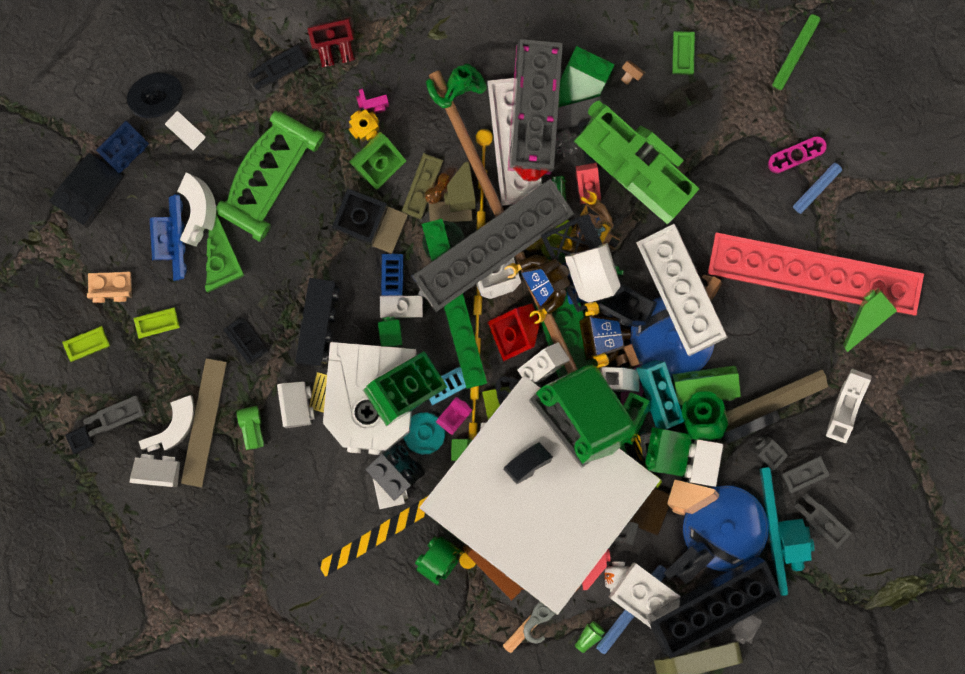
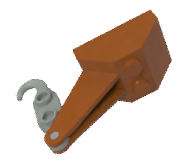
M468 545L463 547L466 554L511 601L521 590H525ZM540 601L535 605L530 619L526 622L523 629L526 640L535 644L541 643L545 640V637H532L531 629L535 625L548 621L556 614Z

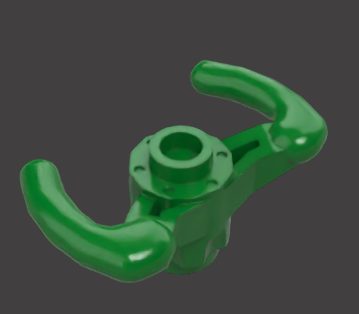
M468 63L453 69L447 82L448 91L444 98L437 93L432 79L426 81L430 97L441 108L451 107L453 99L465 92L473 91L482 94L487 89L485 79L481 73Z

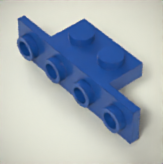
M180 195L169 197L170 217L150 218L152 260H172L173 281L184 279L187 271L183 260L185 243L180 240L184 232V223L181 221L183 203L180 200Z

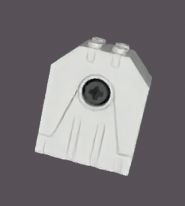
M330 342L323 424L342 447L347 448V452L361 453V449L369 450L368 454L381 455L382 451L388 450L410 433L412 411L386 427L363 392V389L376 378L417 355L416 349ZM367 408L374 412L373 415H369V418L363 414V411H367Z

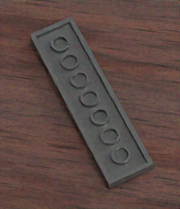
M549 179L413 274L412 278L433 309L438 311L541 238L540 235L553 230L573 216L574 213L553 181Z

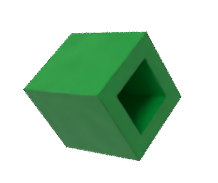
M395 317L382 318V322H378L381 346H403L400 321L395 320Z

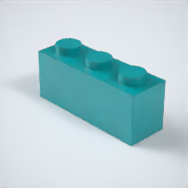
M654 360L637 367L636 369L646 399L650 400V411L655 426L668 429L684 422L666 363Z

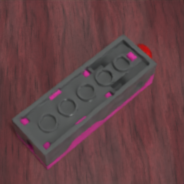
M520 39L516 46L507 171H515L524 181H538L545 174L549 175L554 169L563 43Z

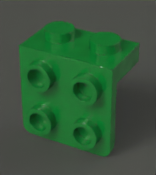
M652 427L645 468L653 472L684 476L692 440L690 434Z

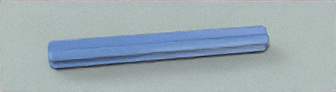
M659 565L651 575L661 582L666 576L664 572L667 569ZM625 609L596 647L597 650L602 654H606L634 618V615Z

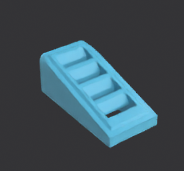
M461 367L441 376L447 385V393L443 394L441 391L438 393L439 397L435 398L434 396L429 399L432 405L466 388ZM457 374L462 385H457L453 375ZM448 378L454 386V389L450 390L446 382V379Z

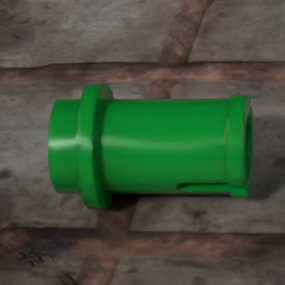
M565 176L552 177L553 183L567 202L565 192L567 180H565Z

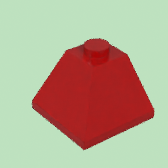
M532 303L515 308L488 322L503 361L534 348L540 323H535L539 320L537 314L530 317L531 312L535 311Z

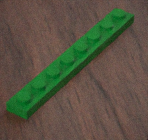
M443 219L422 224L430 257L433 261L451 249ZM462 293L445 305L444 308L466 389L487 384Z

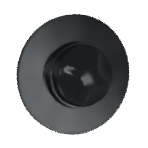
M167 73L149 74L132 85L127 94V104L130 110L139 117H160L171 112L180 103L183 88L180 81L173 75Z

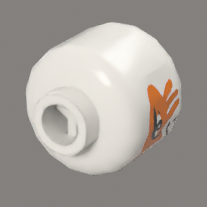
M612 562V566L605 568V587L609 588L610 592H612L630 567L625 566V562Z

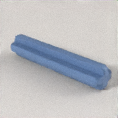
M833 163L793 205V208L801 214L842 171V168L837 163Z

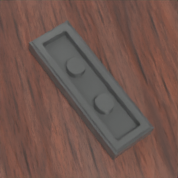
M602 97L559 107L557 131L577 126L579 122L591 120L592 117L588 114V110L596 101H600L603 104Z

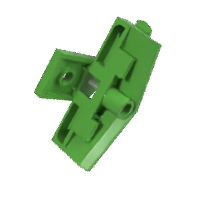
M596 101L588 110V114L592 117L590 122L574 142L668 224L699 190L693 182L674 166L678 167L684 160L653 132L641 125L636 131L633 130L607 105ZM646 142L648 146L639 156L635 155ZM653 148L659 154L647 165L642 160Z

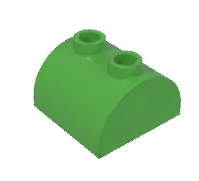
M379 132L349 162L377 190L406 160L389 139Z

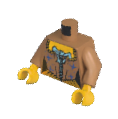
M587 190L590 197L588 200L581 197V200L587 203L581 215L589 214L602 244L608 243L609 248L615 250L621 239L610 234L614 226L612 224V217L605 205L597 199V195ZM577 223L569 235L575 239H578L581 231ZM582 235L581 241L586 242L585 239H584V237H583V235ZM565 238L562 250L573 253L577 241ZM579 243L576 253L589 250L588 245Z

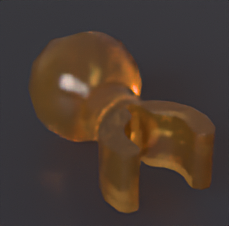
M442 173L438 178V184L435 188L426 190L425 198L429 204H436L440 201L441 192L447 189V184L450 182L447 180L449 175Z

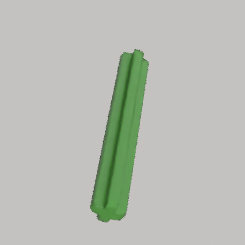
M814 14L809 16L772 84L774 88L778 90L783 89L820 22L818 16Z

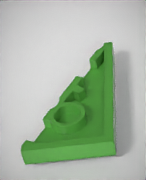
M217 213L212 231L209 230V238H207L208 259L206 263L207 281L205 289L208 293L245 276Z

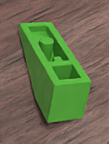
M879 288L876 290L872 289L865 294L864 300L843 344L847 352L897 311L896 307Z

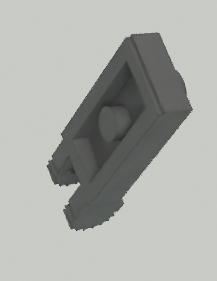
M136 395L98 411L97 414L84 419L83 422L86 425L100 419L102 426L88 432L89 437L145 416V413Z
M806 493L804 495L805 501L813 506L815 510L809 514L801 504L797 503L794 507L806 518L805 520L838 549L852 533L825 507L818 504Z

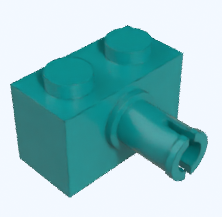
M803 519L778 522L786 564L791 563L792 570L802 571L805 568L804 561H811V552L815 551L814 541L810 539L809 527H805Z

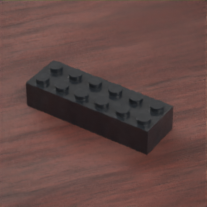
M756 556L646 615V618L662 652L671 659L783 598L766 561Z

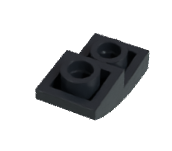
M538 442L515 457L503 470L516 484H519L532 477L535 470L550 463L553 456Z

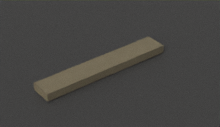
M207 358L205 360L181 484L203 488L227 362Z
M824 371L815 372L727 411L728 426L725 432L827 388L828 383Z

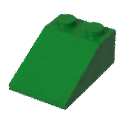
M576 46L560 80L558 108L600 97L615 64Z

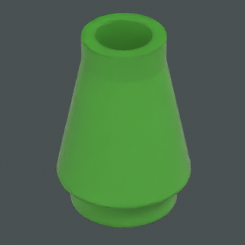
M594 621L590 624L587 623L581 636L575 643V647L582 653H585L586 650L603 639L604 629Z

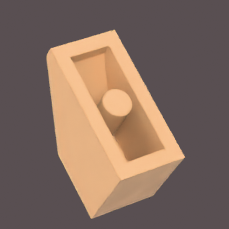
M674 480L667 504L673 509L674 513L685 515V512L693 514L717 500L719 494L715 489Z

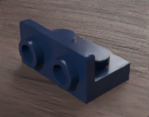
M125 121L96 151L118 173H121L144 151L149 143Z

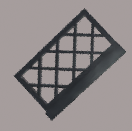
M588 213L540 235L551 259L557 260L560 252L568 255L572 254L561 250L565 238L577 241L573 251L575 254L579 243L588 245L589 249L602 245ZM576 223L581 230L578 239L567 236L569 227ZM565 229L564 234L558 233L559 231ZM553 234L563 236L559 249L550 246L547 237ZM582 235H583V237H584V239H585L586 242L581 241ZM552 249L557 250L556 256ZM621 282L620 287L615 294H619L625 291ZM570 285L566 290L577 313L587 309L585 304L579 306L576 300L578 293L575 291V294H573L571 288H576ZM607 298L600 299V300L593 301V302H597V303H598V301L601 302V301H603V300H605V299H607Z

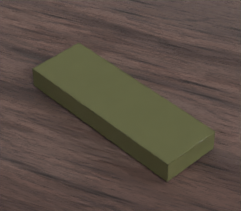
M423 153L403 206V213L422 220L443 160Z

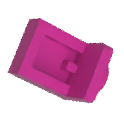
M359 89L360 95L356 96L359 109L364 107V110L366 109L368 112L381 113L386 110V107H389L387 95L366 100L363 89Z
M455 397L437 419L436 423L453 435L469 416L472 409L465 401Z

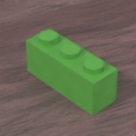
M736 366L672 374L673 387L678 403L683 406L685 401L692 398L691 395L700 391L712 392L724 401H731L741 397L739 374Z

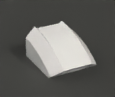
M608 243L565 256L580 299L590 303L614 296L619 289L620 282Z
M514 257L476 283L481 296L492 299L513 292L521 283L519 273L513 278H508L507 276L514 273L512 268L504 270L510 263H515Z

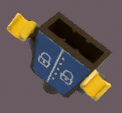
M533 255L519 261V264L510 263L505 267L504 270L512 268L514 273L507 276L508 278H513L518 274L519 270H523L521 274L540 307H544L542 310L531 312L530 317L536 315V313L539 315V320L535 323L543 322L547 313L550 315L564 304L566 289L570 286V281L567 278L569 271L566 266L560 265L557 259L548 260L546 257Z
M597 302L585 303V306L588 308L585 316L590 317L579 321L586 360L596 359L598 363L596 367L601 368L609 365L618 356V350L624 348V341L631 339V332L628 328L621 329L618 319L601 313Z

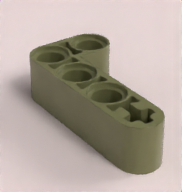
M739 641L677 655L671 659L663 657L654 660L657 674H701L743 663Z

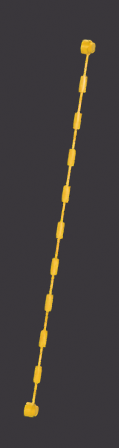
M487 129L479 130L476 134V142L482 147V164L484 169L485 147L489 146L493 140L492 133ZM479 181L478 189H481L480 211L477 212V230L485 225L486 212H483L484 192ZM477 287V296H474L473 315H476L475 340L480 355L481 338H478L479 315H482V296H480ZM479 386L470 388V399L473 400L472 423H469V439L472 440L477 435L478 423H475L476 400H479ZM466 552L460 556L462 567L470 569L476 565Z

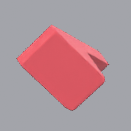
M597 163L576 166L575 175L580 204H586L581 200V197L589 199L590 194L587 190L594 192L597 195V199L601 201Z

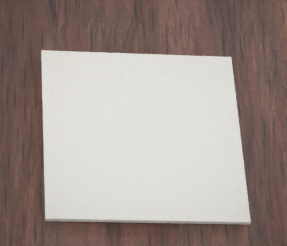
M523 376L423 502L420 509L558 615L659 483L660 479L620 448L614 454L593 460L581 468L529 402V399L536 395V392L541 388ZM540 442L553 456L552 461L535 470L532 477L516 484L503 470L504 467L519 454Z

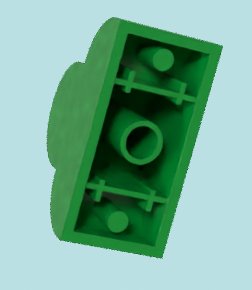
M425 351L370 382L363 389V392L387 427L446 389L447 385Z

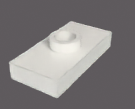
M380 296V318L423 317V296Z

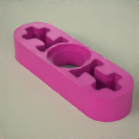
M813 137L773 154L768 160V168L773 173H781L819 157L826 150V142L821 137ZM813 142L822 145L819 149L820 152H817L816 149L809 152L810 157H807L806 149L811 148L814 145ZM798 149L803 153V158L800 161H795L791 157L793 150ZM787 153L788 161L782 163L780 169L772 165L775 162L774 158H777L778 161L786 158L784 154Z

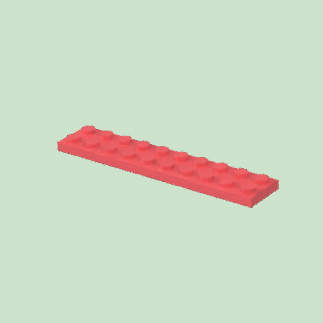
M715 233L707 275L857 305H861L866 293L872 289L876 290L879 288L896 307V312L913 316L917 314L924 277L923 273L721 233Z

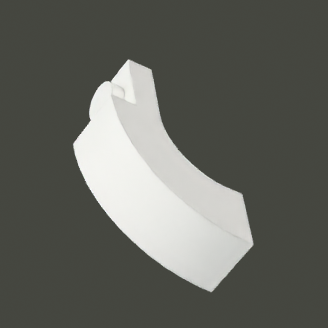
M186 173L177 192L187 198L191 213L180 240L197 247L198 242L203 237L204 229L211 231L213 229L216 218V204L208 185L200 178Z
M854 369L850 370L835 403L826 437L843 443L847 442L854 427L860 403L871 381V375Z
M190 395L170 402L173 418L169 427L160 434L139 441L142 450L147 449L148 452L159 449V444H162L164 450L168 451L186 438L192 428L195 415L193 396Z

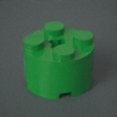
M700 391L691 395L692 398L685 401L682 406L683 420L691 438L703 441L722 438L728 426V417L722 399L709 391Z
M434 536L428 544L430 549L425 555L422 553L415 564L418 566L417 571L439 586L441 584L439 580L441 578L445 580L459 561L456 559V556L458 554L462 556L463 551L444 537L437 538Z

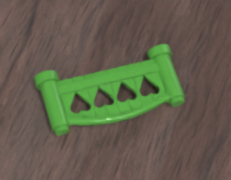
M276 110L270 118L272 127L256 141L240 164L231 185L228 200L225 202L221 200L216 207V212L219 216L252 234V238L258 242L263 241L271 227L270 223L264 221L265 217L306 149L308 148L316 152L325 137L323 132L319 130L314 131L285 113ZM277 135H283L290 150L273 151L271 144L275 142ZM266 153H272L279 168L262 169L260 162L265 160L264 156ZM255 171H261L268 186L251 187L249 180L254 178L253 174ZM244 189L251 190L257 204L240 205L238 203L239 197L243 196Z

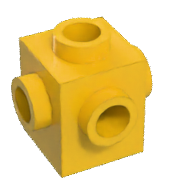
M366 109L364 111L358 110L350 117L352 120L349 121L351 126L349 131L355 139L359 137L362 142L366 139L369 141L378 134L379 126L377 123L380 121L373 112L368 113ZM364 120L368 122L366 127L360 126V123Z

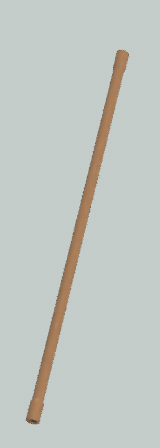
M439 70L430 74L429 78L434 81L435 89L439 96L444 98L448 87ZM452 101L451 107L445 108L496 217L504 211L458 110ZM523 251L514 257L517 264H519V261L526 259ZM528 286V289L535 301L538 310H542L544 307L539 306L537 300L535 299L532 291ZM547 313L544 323L554 344L559 342L570 359L564 364L569 374L577 370L576 364L552 313L550 315Z

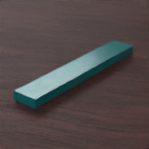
M769 467L760 468L775 580L781 596L788 594L771 469Z

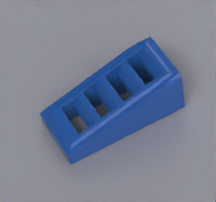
M382 254L381 296H403V254ZM386 260H399V264H386ZM386 269H399V273H386ZM386 277H398V281H386ZM386 285H398V289H386Z

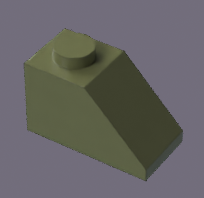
M465 162L447 184V193H443L445 206L449 205L450 212L475 209V195L469 162Z

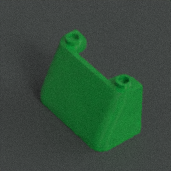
M594 365L583 366L543 386L536 392L541 402L546 406H553L559 402L581 437L576 441L574 449L582 464L614 454L635 434L636 429L633 420L599 369Z

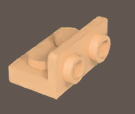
M131 272L88 273L87 298L92 299L93 303H105V299H114V302H126L127 298H132Z

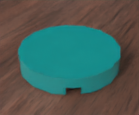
M424 412L417 413L411 417L410 433L404 437V441L413 452L422 455L431 454L437 451L444 443L445 429L436 423L438 417L434 414Z

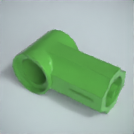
M258 406L236 410L246 450L264 447Z

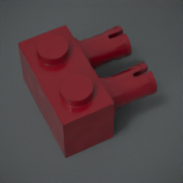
M350 17L311 25L307 28L312 49H318L321 67H327V61L329 66L335 64L330 48L332 44L339 45L342 63L348 61L347 55L349 62L355 60L351 41L355 37Z

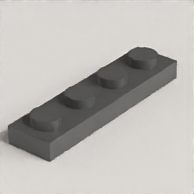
M537 394L530 398L529 402L579 466L583 468L590 463L582 464L577 457L574 446L581 436L559 402L553 406H546L541 402Z

